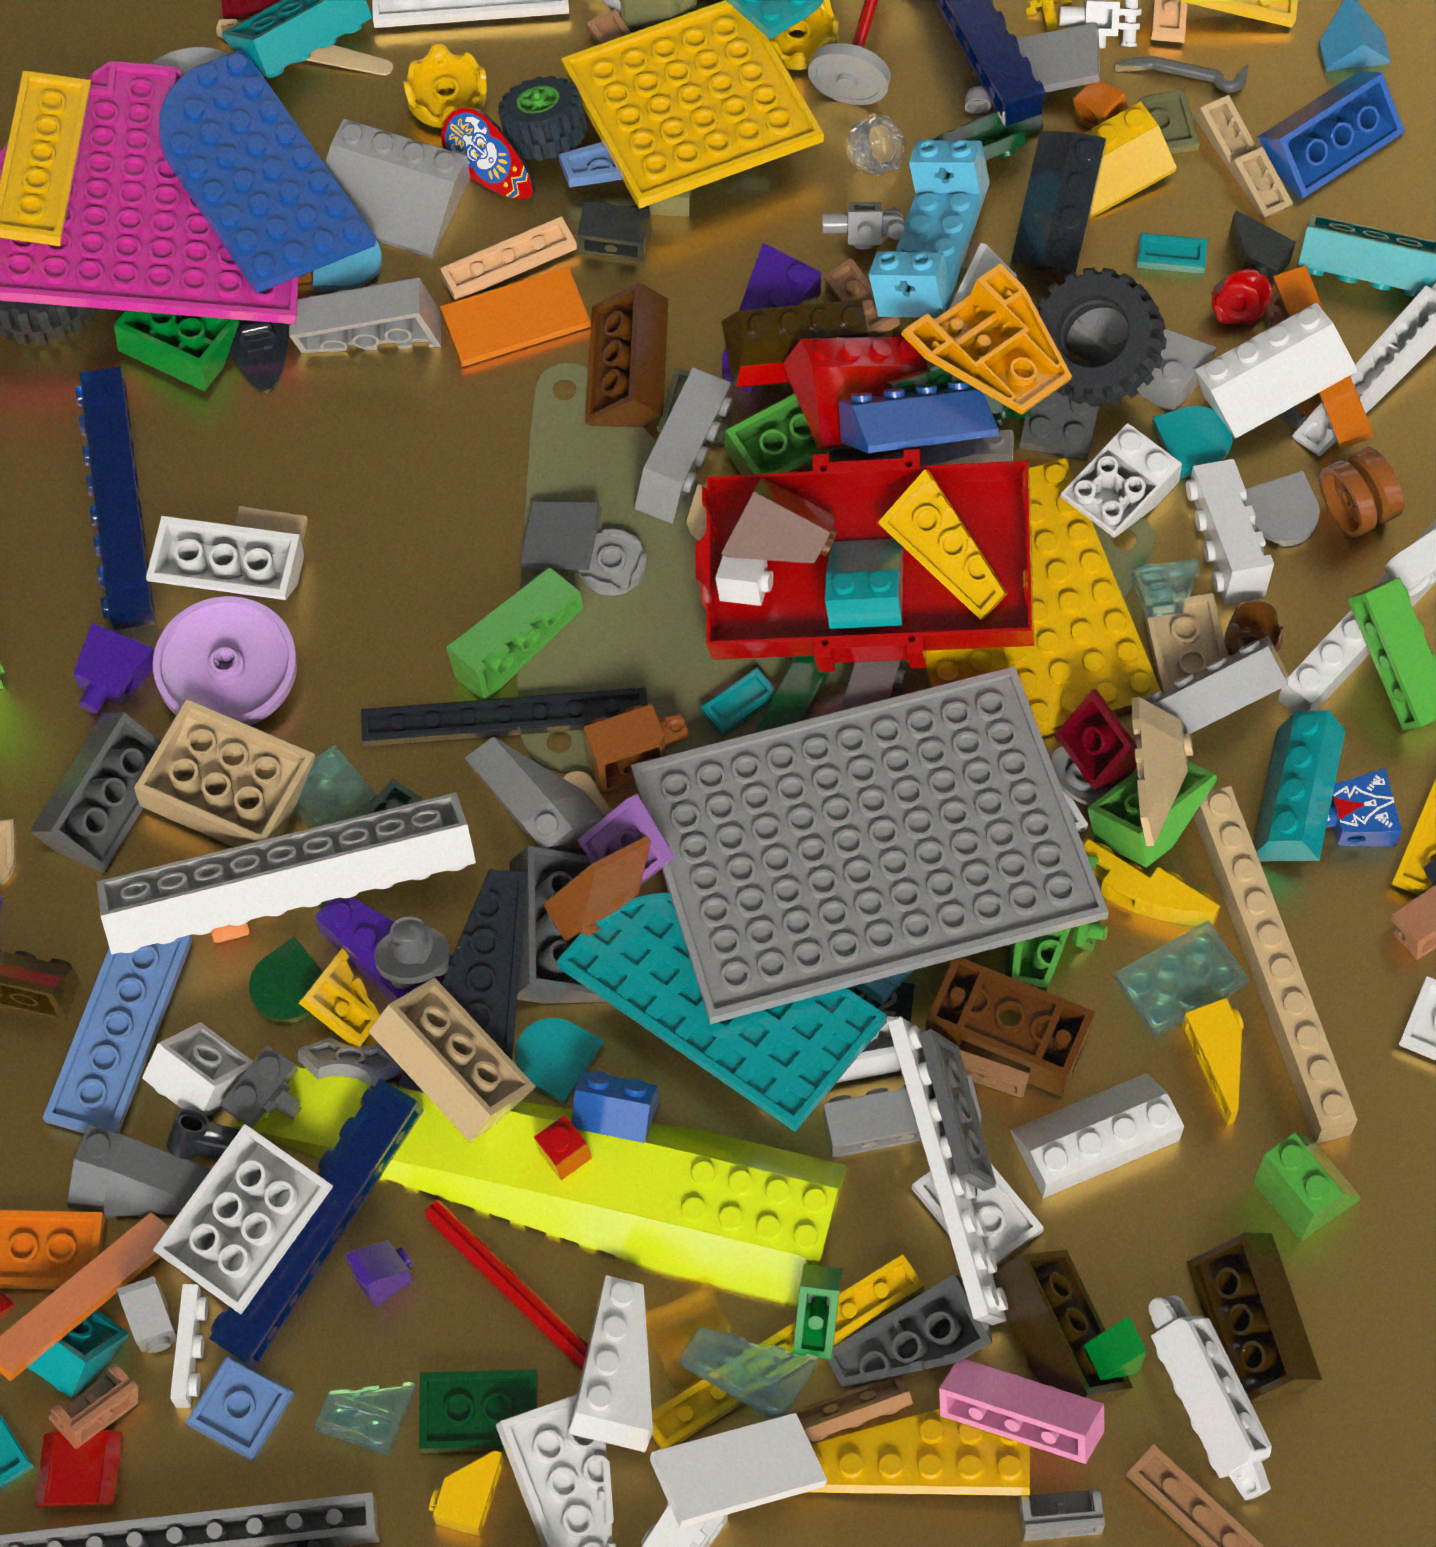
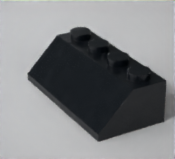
M1040 131L1011 265L1064 276L1074 272L1077 276L1106 150V138L1077 132Z

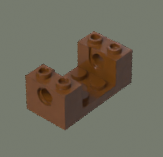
M961 957L953 959L926 1018L925 1031L932 1029L959 1046V1049H961L963 1042L966 1041L1030 1067L1029 1084L1063 1097L1090 1034L1095 1011ZM1006 1010H1012L1019 1014L1021 1021L1015 1026H1007L1001 1022L999 1016Z

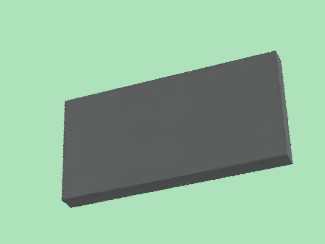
M932 1029L921 1032L919 1036L957 1177L982 1191L995 1188L996 1180L959 1046Z

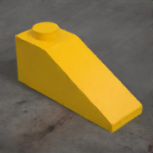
M1227 998L1185 1013L1181 1027L1226 1124L1229 1125L1234 1123L1239 1110L1241 1029L1244 1028L1239 1011L1236 1008L1231 1009Z

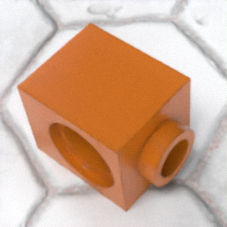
M1101 81L1088 84L1073 99L1078 123L1090 129L1128 109L1125 92Z

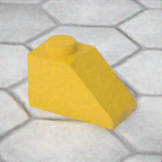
M493 1451L444 1478L441 1489L437 1487L434 1489L429 1511L434 1512L433 1518L437 1525L478 1537L482 1536L504 1465V1458L501 1452Z

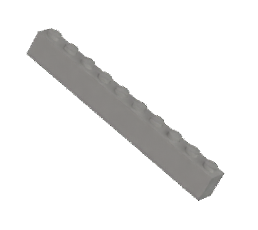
M372 1492L0 1535V1547H285L297 1543L299 1547H307L308 1541L321 1542L323 1547H330L332 1544L342 1547L380 1542L378 1508Z

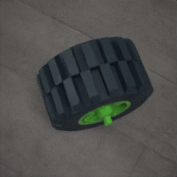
M540 76L532 80L522 81V84L510 88V92L505 93L502 96V101L499 102L498 113L503 132L524 159H536L539 161L545 158H556L559 154L577 147L580 144V140L586 136L587 121L579 90L576 89L574 83L568 82L565 78L556 79V76L542 78Z

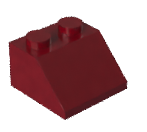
M1091 690L1057 731L1055 736L1091 788L1097 791L1118 785L1137 768L1135 759L1137 745L1098 690Z

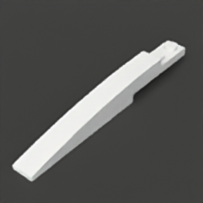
M1436 283L1432 288L1425 286L1355 364L1357 372L1350 376L1365 413L1375 406L1436 345ZM1322 403L1292 435L1295 441L1318 456H1321L1337 441Z

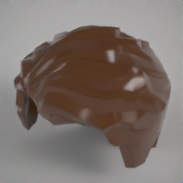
M1247 600L1246 602H1241L1235 608L1227 626L1224 639L1229 655L1237 653L1243 646L1255 640L1259 641L1266 636L1270 637L1276 651L1280 650L1284 627L1279 626L1277 612L1273 606L1260 600Z

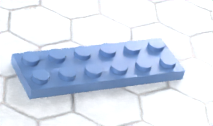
M191 935L179 937L167 944L155 943L143 946L131 953L119 952L111 954L109 947L44 1112L43 1119L46 1123L85 1133L87 1125L120 1133L193 939Z

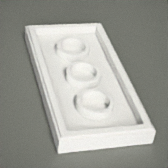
M796 1413L652 1452L650 1456L651 1464L679 1528L825 1487L827 1482L824 1471Z

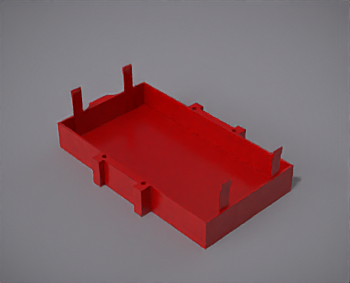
M920 449L903 450L904 458L831 462L829 454H814L813 471L707 476V489L702 486V505L706 508V532L695 543V579L701 591L702 605L706 607V646L712 660L814 656L819 672H835V663L908 660L910 668H927L926 651L1035 646L1031 489L1028 460L923 466ZM924 469H927L1008 593L984 620H980L903 547L902 625L830 629L825 603L826 571L830 550L826 557L819 554L814 564L767 560L768 570L773 571V586L770 592L765 593L761 606L720 601L715 577L723 557L721 553L761 476L837 516L833 526L838 529L834 542L894 539L878 522Z

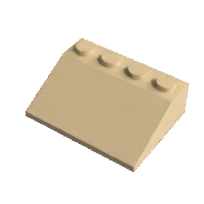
M186 699L134 789L141 807L228 845L238 847L284 835L314 762L315 754Z

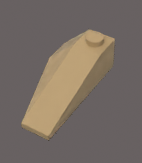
M1140 697L1132 698V723L1137 744L1135 759L1139 776L1137 783L1140 818L1146 846H1154L1188 772L1187 756L1194 755L1191 734H1184L1180 719Z

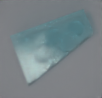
M700 1327L680 1356L679 1364L767 1418L774 1419L785 1416L819 1364L820 1357L806 1354L805 1357L785 1352L786 1348L774 1345L768 1348L748 1343L746 1338Z

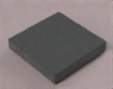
M533 502L520 559L523 569H548L550 567L551 569L589 570L602 511L599 503Z

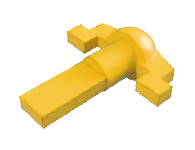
M1071 0L1029 1L1030 7L1026 8L1027 16L1037 14L1036 8L1042 7L1047 32L1060 29L1055 4L1061 2L1062 6L1072 5Z

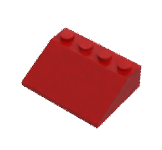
M904 337L801 339L783 362L786 374L818 449L853 448L841 443L839 401L851 400V394L872 393V397L883 396V390L887 389L886 382L927 369L924 357Z

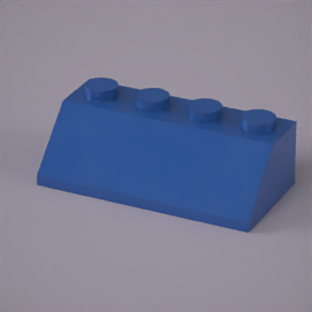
M1358 71L1257 136L1278 176L1299 198H1305L1403 134L1405 130L1383 74L1379 72Z
M963 380L948 382V387L937 388V385L934 384L916 386V391L907 393L901 388L883 390V396L872 397V393L851 394V400L839 401L841 443L867 453L999 436L997 424L984 393Z

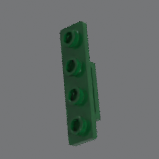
M1028 98L927 140L982 141L987 165V160L995 156L1005 158L1017 153V147L1027 144L1025 136L1042 130L1044 126L1036 100Z

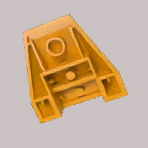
M1001 263L976 279L970 295L936 319H933L927 313L905 328L901 333L926 360L1021 415L1072 378L1067 365L1025 287Z

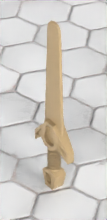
M219 19L216 27L217 36L223 39L221 33L239 24L236 19ZM337 45L318 48L310 53L311 56L306 60L381 76H387L393 71V64L389 60Z

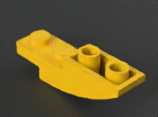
M1089 839L1084 843L1083 846L1087 856L1099 858L1093 872L1095 876L1103 880L1101 886L1103 897L1135 913L1161 921L1193 926H1212L1215 923L1220 905L1216 904L1215 899L1208 893L1200 890L1197 892L1186 885L1185 881L1178 874L1172 871L1166 872L1157 867L1152 876L1148 877L1140 866L1131 862L1126 863L1116 857L1113 850L1105 844H1096Z

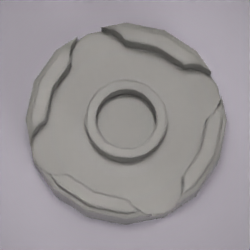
M605 529L602 530V533L596 534L589 570H578L579 577L587 588L598 594L609 596L625 594L637 587L645 576L647 566L646 554L636 536L625 530Z

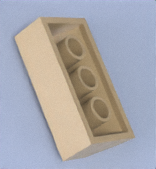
M435 977L388 1004L369 1030V1033L469 1142L491 1129L535 1088V1085Z

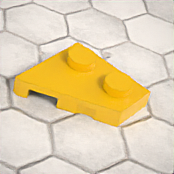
M341 948L300 1000L299 1004L351 1046H361L369 1036V1030L380 1017V1014L374 1003L368 999L367 990L361 978H355L347 963L349 956Z

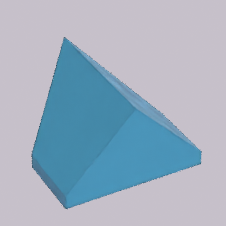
M1344 0L1319 41V49L1325 72L1390 64L1391 59L1382 30L1358 0Z

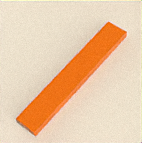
M1306 265L1273 276L1288 318L1316 302L1324 311ZM1351 376L1318 393L1340 449L1374 438L1372 428Z
M150 1212L1 1334L0 1373L9 1381L13 1380L117 1293V1288L126 1286L156 1261L160 1255L154 1252L153 1249L169 1226Z

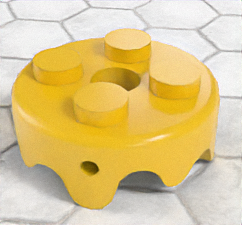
M824 0L810 16L769 39L786 69H808L811 57L819 47L829 43H838L839 20L833 14L830 0ZM794 30H801L806 35L801 38H794L789 33Z
M443 44L432 46L424 58L412 61L409 66L407 79L403 81L406 102L410 111L421 122L432 127L443 128L445 119L452 111L473 107L482 110L487 99L485 68L480 67L469 52H465L463 55H455L449 52ZM452 88L455 90L449 96L438 94L441 89Z

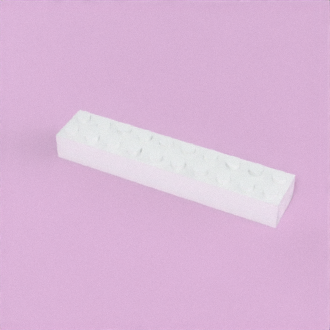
M455 792L97 881L96 884L102 923L111 954L119 952L131 953L137 951L140 947L155 943H171L179 937L191 934H207L215 928L227 925H243L251 919L263 916H279L287 910L303 906L315 907L323 901L338 897L351 898L359 892L374 888L387 889L395 883L410 879L423 880L431 874L446 870L458 871L464 869L467 865L476 863L468 825Z

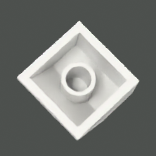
M200 1022L158 1043L142 1079L153 1086L159 1094L166 1096L180 1108L195 1109L208 1117L222 1108L220 1103L253 1061Z

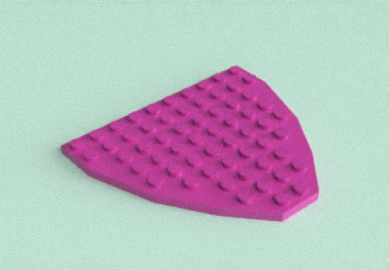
M109 61L84 78L91 80V91L61 246L0 238L1 301L296 324L298 277L255 293L166 162L159 142L160 112L167 94L184 75L178 67ZM7 146L0 151V180Z

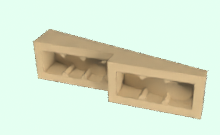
M1227 95L1200 107L1194 119L1262 220L1291 208L1293 202L1263 147L1257 148L1230 96Z

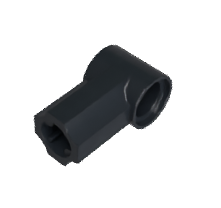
M186 1108L177 1113L166 1146L172 1155L180 1159H192L198 1153L220 1158L240 1129L211 1123L202 1112Z

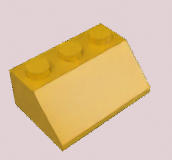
M1141 101L1083 133L1106 138V150L1090 216L1091 219L1176 171V165L1161 129Z

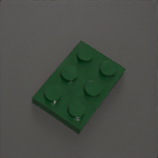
M537 1369L420 1372V1453L505 1451L496 1424L502 1420L538 1408Z

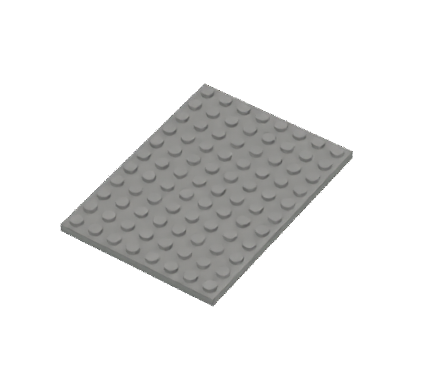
M1015 666L631 765L639 798L649 809L652 820L661 835L668 841L670 850L675 856L671 862L662 868V872L710 1024L1108 918L1107 906Z

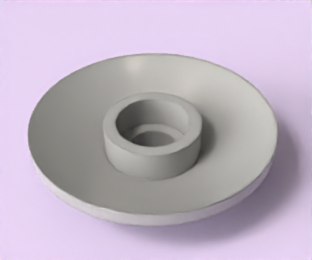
M1063 746L1057 748L1050 756L1062 791L1072 799L1082 804L1092 805L1114 788L1112 786L1094 791Z

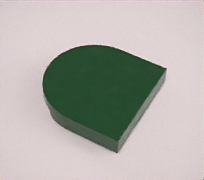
M295 936L264 957L256 965L250 976L249 992L252 1002L257 1011L271 1021H291V1023H295L311 1015L299 1002L323 971Z

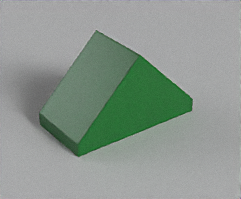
M1130 1316L1084 1344L1100 1380L1139 1373L1147 1353Z

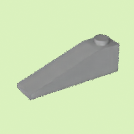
M495 737L490 738L465 757L467 763L535 847L556 851L570 850L579 844L578 839L605 817L584 791Z

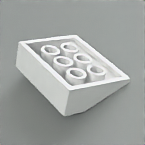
M244 1124L154 1247L153 1251L239 1314H242L333 1186Z

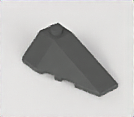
M87 1125L73 1162L67 1207L79 1212H103L105 1219H116L117 1216H139V1218H144L150 1212L154 1215L178 1216L211 1169L186 1159H180L168 1152L127 1136Z
M953 1274L834 1346L832 1359L827 1360L840 1385L847 1387L957 1363L993 1341L989 1325L973 1318L962 1278Z

